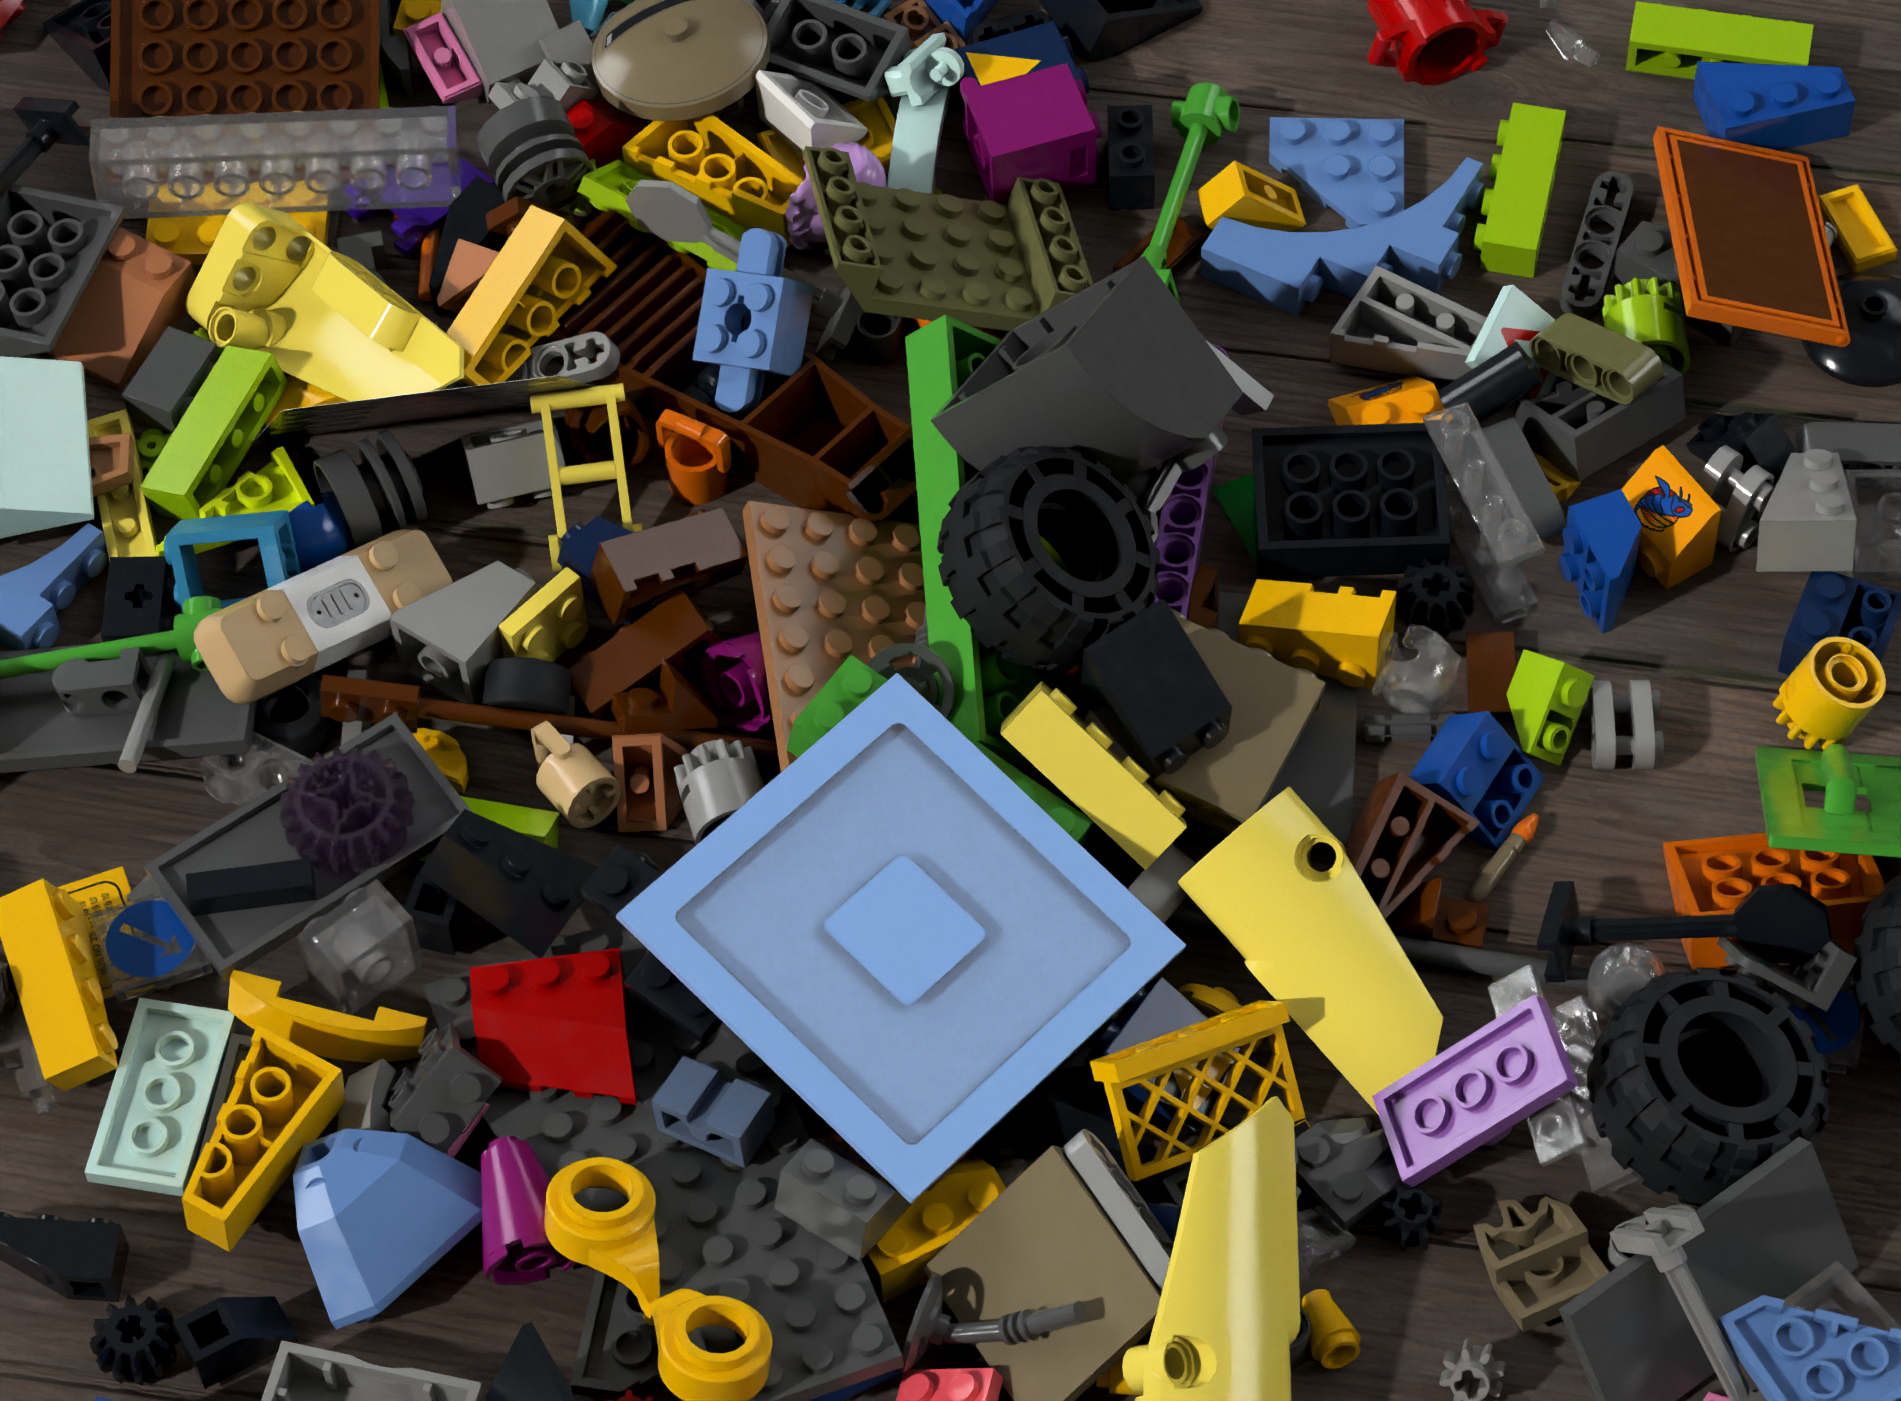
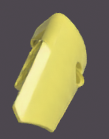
M252 202L238 204L227 215L185 301V310L188 315L208 331L210 341L216 343L218 347L225 348L229 345L272 353L283 372L349 402L437 391L464 377V348L363 265L346 255L331 250L290 215Z
M1290 786L1241 824L1178 881L1180 887L1246 959L1244 963L1276 1001L1286 1002L1288 1014L1377 1114L1378 1112L1372 1098L1373 1095L1436 1056L1444 1019L1442 1013L1347 857L1346 849L1342 842L1328 830ZM1322 842L1331 845L1336 852L1335 864L1331 869L1324 872L1318 871L1310 862L1311 850L1315 845Z
M1278 1096L1271 1097L1263 1106L1239 1125L1193 1154L1175 1241L1149 1344L1131 1347L1123 1357L1122 1369L1127 1385L1133 1392L1137 1394L1143 1393L1142 1396L1136 1397L1135 1401H1292L1290 1345L1299 1333L1301 1322L1294 1120Z

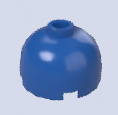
M326 491L319 494L325 502L315 507L307 500L288 512L301 573L343 555L352 548L351 532L334 491Z

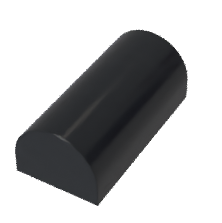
M1515 342L1438 392L1447 414L1458 429L1465 433L1542 385L1544 379L1542 373L1519 343Z

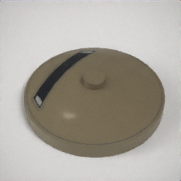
M636 0L617 12L603 26L595 39L591 58L596 83L600 92L617 109L632 116L648 120L680 121L714 113L731 105L748 93L755 86L757 72L759 70L765 71L770 56V43L766 25L761 14L746 0Z

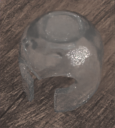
M1410 624L1402 643L1407 648L1418 650L1417 657L1409 661L1405 660L1397 643L1398 634L1394 632L1372 693L1377 696L1382 692L1387 703L1402 713L1434 714L1445 707L1453 696L1461 666V657L1437 632L1425 626Z
M1630 942L1615 946L1611 945L1601 951L1589 967L1586 980L1588 997L1595 1009L1610 1019L1634 990L1639 991L1650 979L1665 974V967L1656 954L1641 945Z

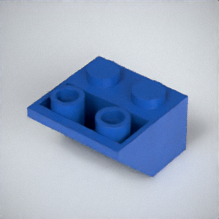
M1621 489L1569 506L1566 527L1562 529L1564 547L1563 554L1559 556L1560 569L1564 578L1568 582L1573 581L1576 585L1584 614L1589 619L1594 618L1602 634L1612 630L1634 580L1642 526Z
M1489 711L1450 715L1409 776L1414 781L1479 820V825L1472 832L1467 833L1465 837L1491 850L1500 848L1545 779Z

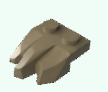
M1547 1196L1539 1201L1538 1211L1532 1214L1516 1199L1498 1201L1504 1221L1501 1227L1494 1228L1487 1223L1473 1225L1477 1242L1496 1294L1522 1332L1561 1316L1558 1309L1610 1273L1589 1245L1588 1230L1572 1208Z

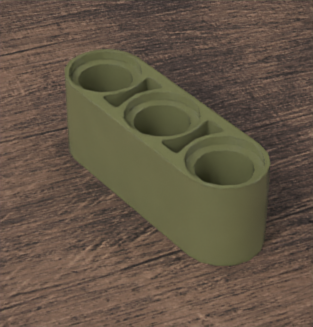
M1572 313L1561 315L1536 334L1529 344L1532 357L1544 370L1623 405L1634 401L1657 383L1664 374L1663 364L1659 356L1651 348Z

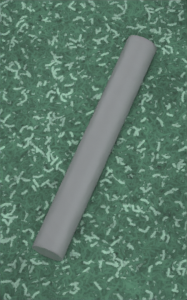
M161 654L155 662L118 762L119 769L125 773H134L137 770L176 664L175 659L170 655Z

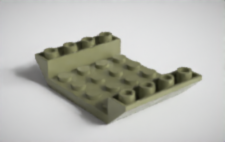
M805 146L804 160L835 271L865 312L934 321L946 314L970 326L1010 331L1093 285L1059 182H1052L1045 178L1017 177L1007 204H999L991 200L978 201L957 198L949 194L935 195L914 192L907 188L893 189L857 182L849 152L830 147L816 148Z

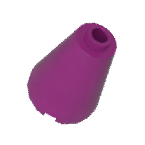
M760 631L718 642L708 647L705 652L709 656L701 661L700 669L704 686L715 707L719 709L725 706L734 715V717L727 721L744 732H756L766 726L773 717Z
M504 1136L493 1140L488 1145L489 1149L481 1155L483 1269L486 1278L489 1279L493 1275L494 1283L498 1285H522L547 1279L545 1269L560 1263L563 1272L572 1268L577 1262L559 1253L552 1246L545 1232L546 1193L551 1181L532 1146L527 1141L518 1140L516 1136Z

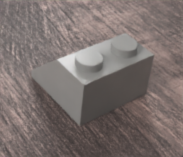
M542 419L460 437L474 496L478 505L487 503L488 509H496L514 504V497L532 493L533 498L552 496ZM553 423L558 467H565L558 431Z

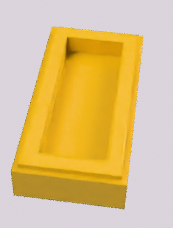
M1858 184L1818 196L1824 223L1826 221L1830 222L1836 228L1837 237L1835 242L1853 272H1860L1896 260L1898 250Z

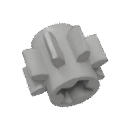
M1465 1339L1463 1347L1458 1354L1451 1350L1445 1352L1443 1364L1448 1369L1442 1371L1439 1384L1440 1386L1451 1387L1454 1394L1453 1401H1483L1487 1394L1494 1397L1500 1396L1503 1384L1497 1378L1504 1375L1506 1362L1495 1361L1491 1353L1493 1346L1491 1343L1483 1347L1472 1345L1469 1339Z

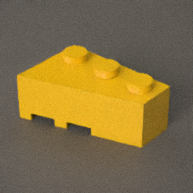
M1256 579L1238 624L1239 644L1248 648H1260L1268 652L1279 662L1293 668H1304L1312 673L1337 679L1347 686H1362L1372 690L1376 689L1393 644L1397 591L1382 590L1380 597L1355 595L1356 590L1354 587L1340 586L1336 594L1313 592L1314 586L1311 583Z

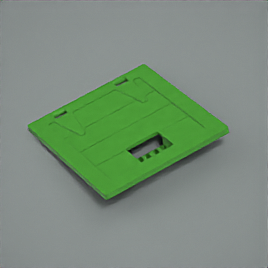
M1840 744L1829 745L1824 751L1756 747L1755 762L1769 847L1901 858V757L1849 753ZM1803 790L1825 792L1824 808L1806 807ZM1857 794L1866 795L1870 812L1855 811Z

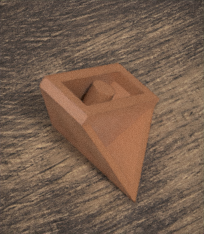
M458 238L437 297L438 306L459 314L499 252Z
M662 733L612 736L614 776L621 787L620 799L616 805L618 833L667 830L668 826L683 809L675 780L674 767L684 764L682 756L691 752Z

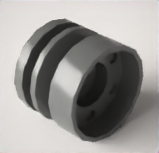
M530 97L504 107L484 123L477 136V147L488 169L495 176V183L502 193L505 202L518 196L560 209L581 195L577 190L583 176L594 171L582 144L575 137V130L564 108L558 100L550 97Z
M387 429L377 433L375 436L378 453L369 440L363 439L359 441L358 450L361 460L359 465H356L350 455L343 449L321 457L313 463L321 493L334 491L351 532L353 541L351 550L383 536L380 517L385 515L395 530L406 529L404 511L415 524L427 520L428 513L423 498V488L416 468L409 455L401 448L395 436Z

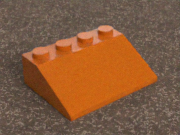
M1766 832L1663 842V853L1676 916L1733 915L1735 908L1758 885L1795 884L1826 905L1832 932L1831 936L1851 954L1854 951L1855 939L1861 936L1863 932L1861 929L1863 920L1861 918L1870 901L1885 889V883L1872 855L1772 848L1768 846ZM1720 937L1681 939L1692 969L1697 967L1722 969L1725 966H1731L1724 961L1727 953L1717 944ZM1728 937V938H1730V939H1732V940H1734V941L1740 943V941H1739V939H1738L1737 937Z

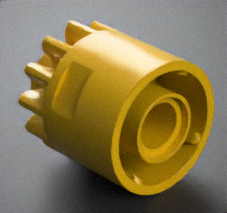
M1838 636L1820 640L1779 688L1780 694L1773 701L1775 708L1783 710L1776 718L1777 724H1787L1790 729L1787 734L1790 740H1794L1797 737L1803 739L1804 747L1808 750L1812 749L1818 741L1823 750L1835 743L1842 744L1882 698L1886 688V678L1882 665L1868 648L1855 640Z

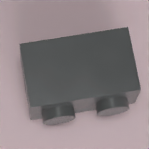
M168 326L122 394L132 422L150 429H159L164 434H172L220 357L216 343Z

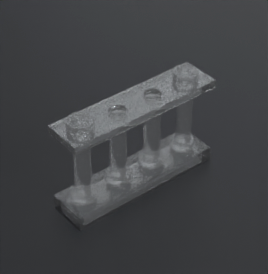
M1468 402L1424 416L1423 422L1444 461L1450 544L1467 577L1473 579L1475 592L1493 627L1537 613L1539 602L1520 567V561L1543 554L1545 547Z
M1530 964L1488 986L1497 1018L1534 994L1544 999L1536 969ZM1581 994L1556 1008L1548 1005L1578 1086L1531 1114L1526 1119L1539 1163L1546 1167L1572 1153L1578 1154L1583 1159L1592 1192L1604 1197L1642 1177L1630 1167L1624 1170L1611 1155V1142L1607 1137H1599L1593 1122V1115L1590 1109L1594 1103L1589 1100L1587 1069L1593 1059L1594 1053L1592 1049L1601 1034L1592 1001Z

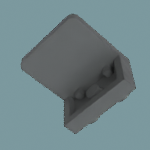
M1832 936L1830 941L1807 963H1790L1788 968L1770 963L1749 948L1728 937H1720L1717 942L1727 953L1724 961L1738 969L1737 973L1757 980L1756 985L1764 988L1767 983L1781 992L1780 995L1788 1002L1806 1011L1810 1004H1813L1827 1012L1837 993L1846 990L1855 973L1854 964L1857 958Z
M451 1022L442 1031L435 1028L429 1033L418 1050L422 1057L411 1070L404 1067L395 1076L387 1091L391 1094L388 1103L390 1126L400 1133H408L443 1153L448 1151L502 1082L499 1074L460 1047L459 1029Z

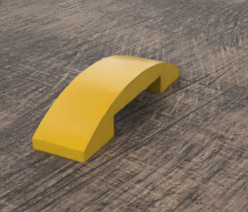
M237 970L232 971L228 1010L254 1030L258 1024L314 1055L337 1060L374 1063L382 1058L386 1062H395L421 1057L418 1050L425 1040L427 1018L379 1006L373 1021L281 998V981Z

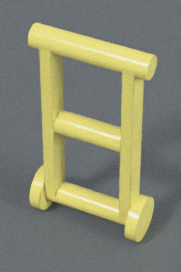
M623 383L529 395L532 414L541 413L557 527V534L548 535L553 572H561L563 570L557 560L562 545L560 540L567 532L561 486L617 479L623 528L632 532L643 530L642 523L632 524L616 404L626 402ZM607 404L614 460L558 467L551 411Z

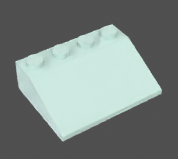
M0 356V539L95 519L84 366L78 361Z

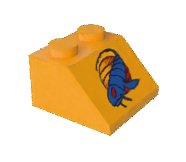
M1416 375L1328 399V406L1337 426L1441 422L1443 453L1448 450L1450 417L1441 402L1434 383Z
M1662 445L1654 450L1621 490L1642 525L1637 554L1639 563L1648 576L1655 577L1668 590L1712 565L1721 509L1668 449Z

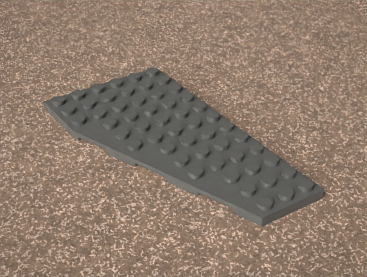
M616 920L554 941L542 958L620 948L627 978L646 956L645 946ZM529 950L485 965L538 959V957ZM470 970L423 985L438 1030L442 1031L451 1022L459 1029L460 1047L479 1060L471 1005ZM628 990L637 1105L619 1103L618 1097L594 1094L593 1099L574 1097L573 1091L548 1087L543 1092L498 1086L486 1101L490 1107L482 1115L481 1120L498 1138L516 1136L518 1140L529 1142L550 1181L567 1165L593 1157H607L625 1162L638 1169L648 1178L656 1196L654 1222L659 1251L660 1297L675 1290L685 1288L706 1296L734 1298L757 1310L770 1327L772 1333V1352L769 1375L763 1388L748 1401H808L904 1367L901 1351L862 1260L860 1262L774 1209L781 1169L807 1143L810 1137L787 1084L724 1022L704 1045ZM683 1056L699 1063L709 1062L716 1065L724 1072L726 1081L733 1083L735 1078L744 1082L750 1080L762 1085L771 1093L776 1124L746 1168L657 1130L651 1101ZM587 1188L574 1195L575 1201L582 1207L595 1212L618 1210L629 1202L622 1193L608 1188ZM702 1326L688 1335L694 1345L710 1353L731 1352L745 1343L742 1336L735 1330L723 1326Z

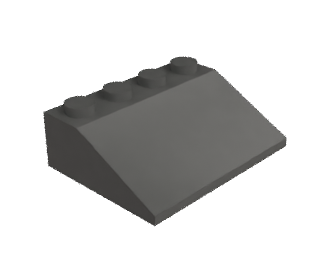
M12 184L0 197V356L19 357L53 350L127 213L124 206Z

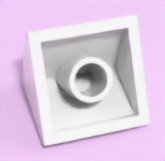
M764 70L757 72L755 85L759 118L802 158L805 146L827 148L840 142L856 143L866 135L868 129L820 84L796 75Z

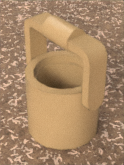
M547 720L531 729V736L538 767L536 785L540 792L571 825L577 828H589L599 824L610 815L620 799L621 787L619 782L585 746L579 743L569 744Z

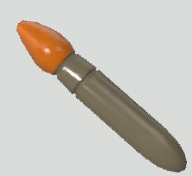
M1533 813L1513 827L1511 835L1500 846L1472 884L1468 893L1469 901L1478 903L1485 899L1515 861L1524 845L1534 838L1539 822L1537 814Z

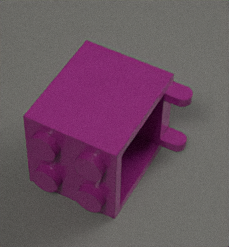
M1067 63L979 86L977 80L972 77H966L961 80L960 92L965 102V119L962 122V133L988 200L999 204H1007L1017 177L1045 178L1052 182H1059L1064 195L1096 186V168L1102 166L1100 150L1096 143V139L1102 136L1101 127L1094 111L1088 113L1085 106L1087 105V96L1082 80L1080 78L1074 80Z

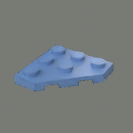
M1270 117L1269 164L1281 174L1286 171L1301 183V190L1325 209L1331 207L1346 219L1345 225L1348 228L1362 227L1404 211V119Z
M1762 1295L1718 1318L1717 1324L1726 1342L1767 1401H1901V1329L1891 1327L1890 1331H1885L1858 1324V1318L1816 1308L1814 1313L1784 1305L1785 1300L1767 1295Z

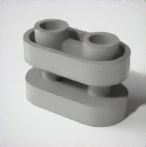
M1724 445L1709 459L1701 473L1698 484L1721 509L1716 542L1734 552L1740 546L1744 549L1748 548L1759 534V524L1757 521L1761 512L1765 510L1775 489L1773 487L1774 475L1758 465H1754L1744 474L1740 471L1743 464V455ZM1734 489L1732 496L1729 500V503L1727 505V508H1725L1731 490Z
M1593 680L1588 693V717L1593 770H1614L1616 755H1630L1633 770H1653L1655 760H1663L1664 755L1663 731H1655L1654 718L1660 717L1659 689H1651L1649 680H1629L1627 694H1612L1610 680ZM1614 714H1627L1629 736H1616Z

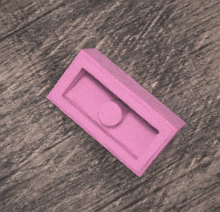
M442 12L403 29L405 38L443 104L476 99L483 95V82Z

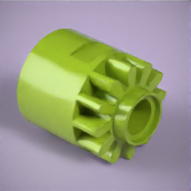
M1652 277L1650 280L1633 278L1625 285H1615V295L1604 296L1605 306L1602 308L1604 327L1646 345L1659 356L1661 361L1684 375L1689 369L1691 360L1680 292H1674L1673 283L1671 282L1665 283L1660 287L1657 277Z

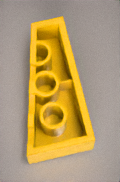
M531 205L446 332L447 335L464 348V377L458 381L468 386L505 382L531 355L530 347L540 337H549L560 326L558 319L573 304L580 306L592 294L589 287L601 275L607 278L618 266L566 219Z

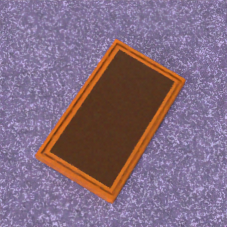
M1657 126L1653 136V144L1686 316L1838 347L1847 346L1851 338L1809 158Z

